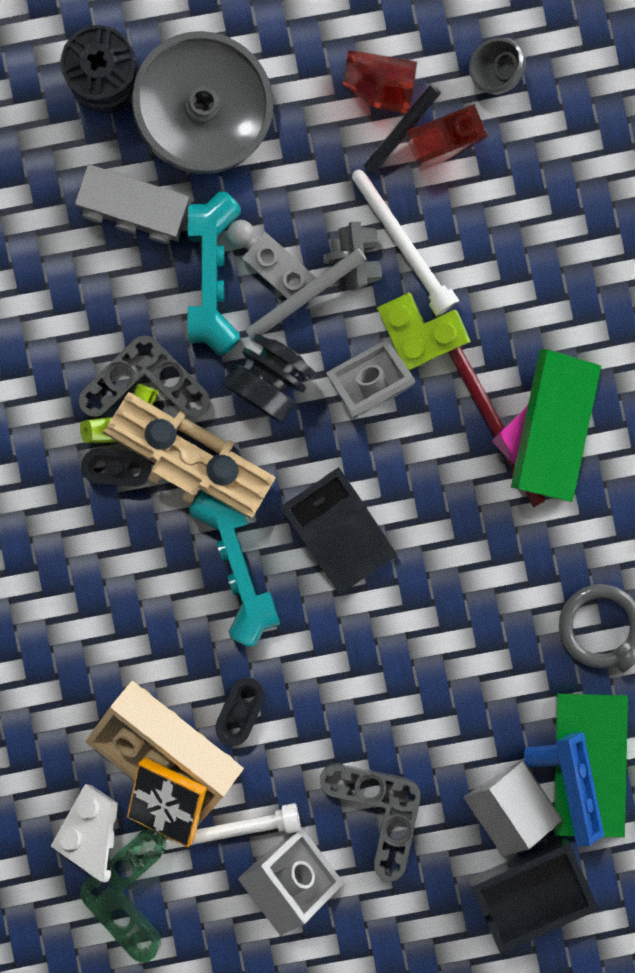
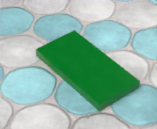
M540 349L511 488L573 502L601 365L549 349Z
M556 693L555 745L557 740L570 733L584 732L604 837L625 838L628 696ZM554 766L553 806L561 816L562 821L553 828V835L575 836L561 766Z

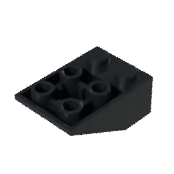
M339 467L280 507L339 594H342L397 556L388 539Z

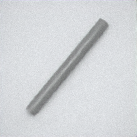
M357 248L246 329L249 337L251 338L254 333L264 334L366 260L364 253Z

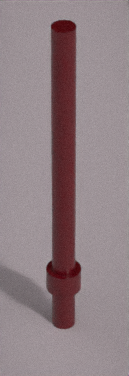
M459 347L448 352L493 436L496 437L505 426L462 348ZM506 457L510 467L513 470L512 472H510L511 476L513 477L515 465ZM524 491L533 508L545 502L542 495Z

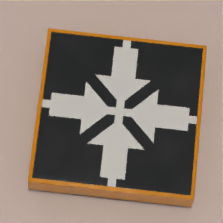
M144 757L138 763L127 818L189 847L195 838L207 787Z

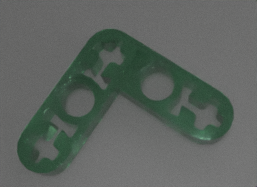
M150 828L138 833L108 860L107 870L111 871L109 879L111 883L105 888L102 896L99 894L94 897L91 894L93 886L98 887L103 883L92 875L87 878L80 890L81 899L87 908L129 956L141 963L148 962L156 956L161 947V936L124 894L123 890L155 864L165 852L166 839L164 835ZM143 839L146 842L155 841L154 852L151 850L147 851L139 860L135 854L145 844ZM118 860L129 862L132 866V875L129 877L119 876L114 869L115 862ZM116 909L125 910L130 916V923L126 926L117 925L112 919V912ZM137 924L139 928L129 938L126 934ZM148 938L151 941L149 949L145 947L140 950L137 946L139 941H144Z

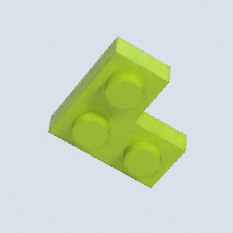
M406 293L377 307L394 347L409 371L471 342L457 310H452L424 323L411 293Z

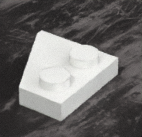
M85 784L51 844L52 848L101 882H108L110 879L111 871L107 870L109 848H113L115 834L113 832V824L116 821L118 803L94 786Z

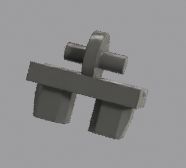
M360 221L350 222L348 226L339 228V239L331 240L332 252L323 255V263L335 265L357 248L363 253L364 250L376 248L378 243L377 230L361 227ZM364 261L344 275L345 291H354L369 283L380 280L382 278V271L379 261Z

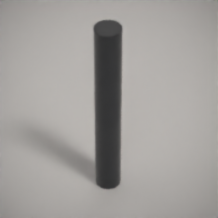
M433 84L428 86L364 164V167L370 173L375 174L439 97L441 91Z

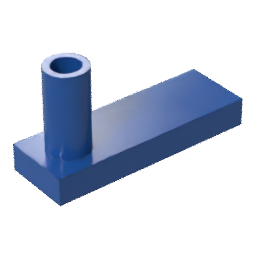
M584 732L570 733L557 740L556 745L527 747L524 751V761L528 768L561 766L577 847L590 846L604 837Z

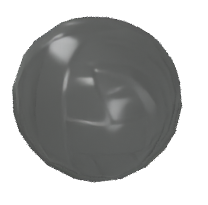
M492 38L479 45L471 56L469 74L473 83L479 90L489 94L498 95L511 90L519 83L524 74L526 66L525 54L522 48L509 38Z

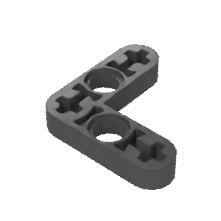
M145 335L134 339L83 389L79 396V405L84 413L90 417H103L146 375L189 417L197 418L203 416L209 410L211 403L210 396L206 390L155 339ZM140 344L145 347L152 344L154 346L151 349L153 358L150 360L142 358L136 364L142 368L138 374L129 363L123 361L128 355L134 361L140 354L137 349ZM117 367H124L130 372L129 382L121 387L113 385L110 378L112 371ZM167 367L177 369L180 374L178 383L171 387L163 385L160 381V373ZM104 380L106 385L116 392L117 395L112 398L107 393L101 399V403L104 406L100 410L95 407L89 410L87 406L90 404V400L87 397L91 393L98 396L104 390V388L99 386ZM186 380L192 383V385L186 387L192 395L196 396L199 393L203 395L200 400L203 406L199 410L195 407L188 410L186 406L189 401L182 393L179 394L177 399L173 396V393L182 389Z
M340 763L327 765L320 774V785L327 795L385 808L374 856V869L382 880H398L406 869L420 804V791L417 784L408 778ZM334 771H340L342 779L351 781V773L358 774L354 782L355 793H347L350 786L345 784H339L337 789H332L330 782L325 780L326 776H333ZM374 778L379 782L380 790L376 796L366 797L361 793L360 784L364 779ZM385 781L392 782L391 790L402 791L403 786H409L410 793L414 794L413 799H407L405 804H401L398 796L388 794L389 801H383L382 799L386 793ZM401 820L407 825L405 836L400 839H393L388 835L387 827L391 821ZM384 842L394 847L404 846L402 852L398 849L395 850L394 859L400 865L398 868H392L391 873H386L384 866L380 864L381 860L386 861L388 859L390 851L389 847H383Z

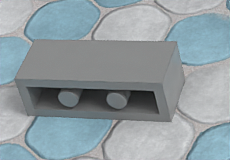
M90 164L87 166L75 202L79 211L83 212L82 217L88 220L102 223L104 218L116 222L115 227L132 234H135L136 229L150 233L149 239L167 245L170 240L179 242L188 215V206L191 204L189 196Z

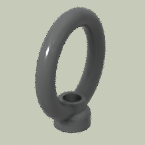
M606 584L590 585L575 592L566 601L559 617V634L567 652L581 664L592 668H611L617 666L624 673L634 666V599L622 589ZM596 598L610 599L618 603L628 616V637L612 653H591L585 650L574 636V616L577 610L589 600Z

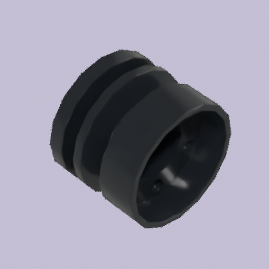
M103 25L84 27L74 33L63 47L60 62L62 75L77 102L90 111L102 114L117 112L129 105L132 101V91L139 70V64L127 38L116 29ZM104 60L106 67H98L95 71L92 66L93 63L100 64Z
M254 333L250 342L260 349L261 353L257 354L248 348H244L242 354L253 365L250 369L234 364L223 380L222 385L261 412L284 424L296 405L285 393L289 387L304 393L306 387L295 379V376L298 374L312 381L316 372L307 365L298 353L283 343Z

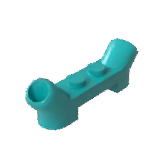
M219 191L207 204H189L188 237L190 241L202 242V306H188V343H206L217 355L228 354L240 341V333L218 311V302H224V280H218V267H224L225 250L224 246L218 245V236L241 214L239 204L227 192Z
M199 490L190 506L189 513L191 517L220 531L222 540L217 542L218 550L222 561L229 560L233 574L227 576L233 595L240 594L243 602L228 631L229 636L247 647H254L257 645L265 629L281 624L271 592L256 594L235 530L236 528L248 525L247 518L235 509Z

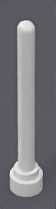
M355 170L352 174L353 181L429 292L428 299L431 302L429 307L437 317L454 307L459 302V299L453 290H448L445 285L441 287L363 170Z
M296 803L282 805V809L276 810L274 815L197 829L191 845L277 828L279 832L286 830L287 834L301 831V824ZM166 836L135 842L133 852L137 855L184 847V845Z

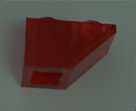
M348 50L343 84L373 108L407 113L410 109L417 61Z
M473 104L409 130L407 142L419 171H423L456 157L485 140L488 135L476 106Z

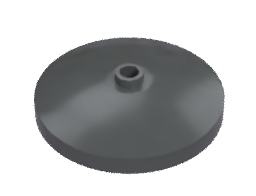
M194 31L167 39L154 48L146 57L138 70L134 82L132 112L140 136L157 157L182 171L212 174L238 166L257 150L271 124L273 94L264 68L246 47L221 34ZM201 103L206 107V111L197 109L194 105Z

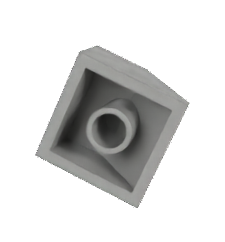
M301 827V831L292 833L259 858L238 878L280 936L304 925L344 884L303 827Z

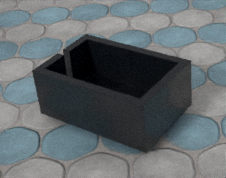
M561 837L468 878V882L500 953L599 910L574 851L565 837Z

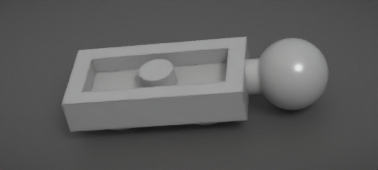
M236 220L228 226L227 239L230 244L238 248L245 247L249 250L242 257V260L284 298H290L316 279L309 270L266 232L257 240L254 237L252 225L245 220Z

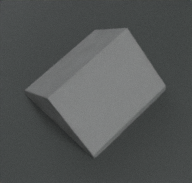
M387 339L326 372L352 420L412 388L416 383L414 377Z
M523 760L464 796L465 801L502 856L530 849L562 821L561 816Z

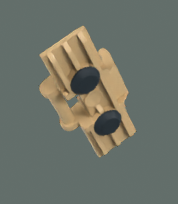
M128 392L103 433L155 463L147 480L155 485L161 479L174 484L183 490L181 500L188 504L192 503L200 489L252 519L276 477L231 452L235 444L233 441L228 440L226 442L186 419L185 413L180 411L177 417L173 418ZM178 430L219 453V455L214 457L196 445L176 435V432Z

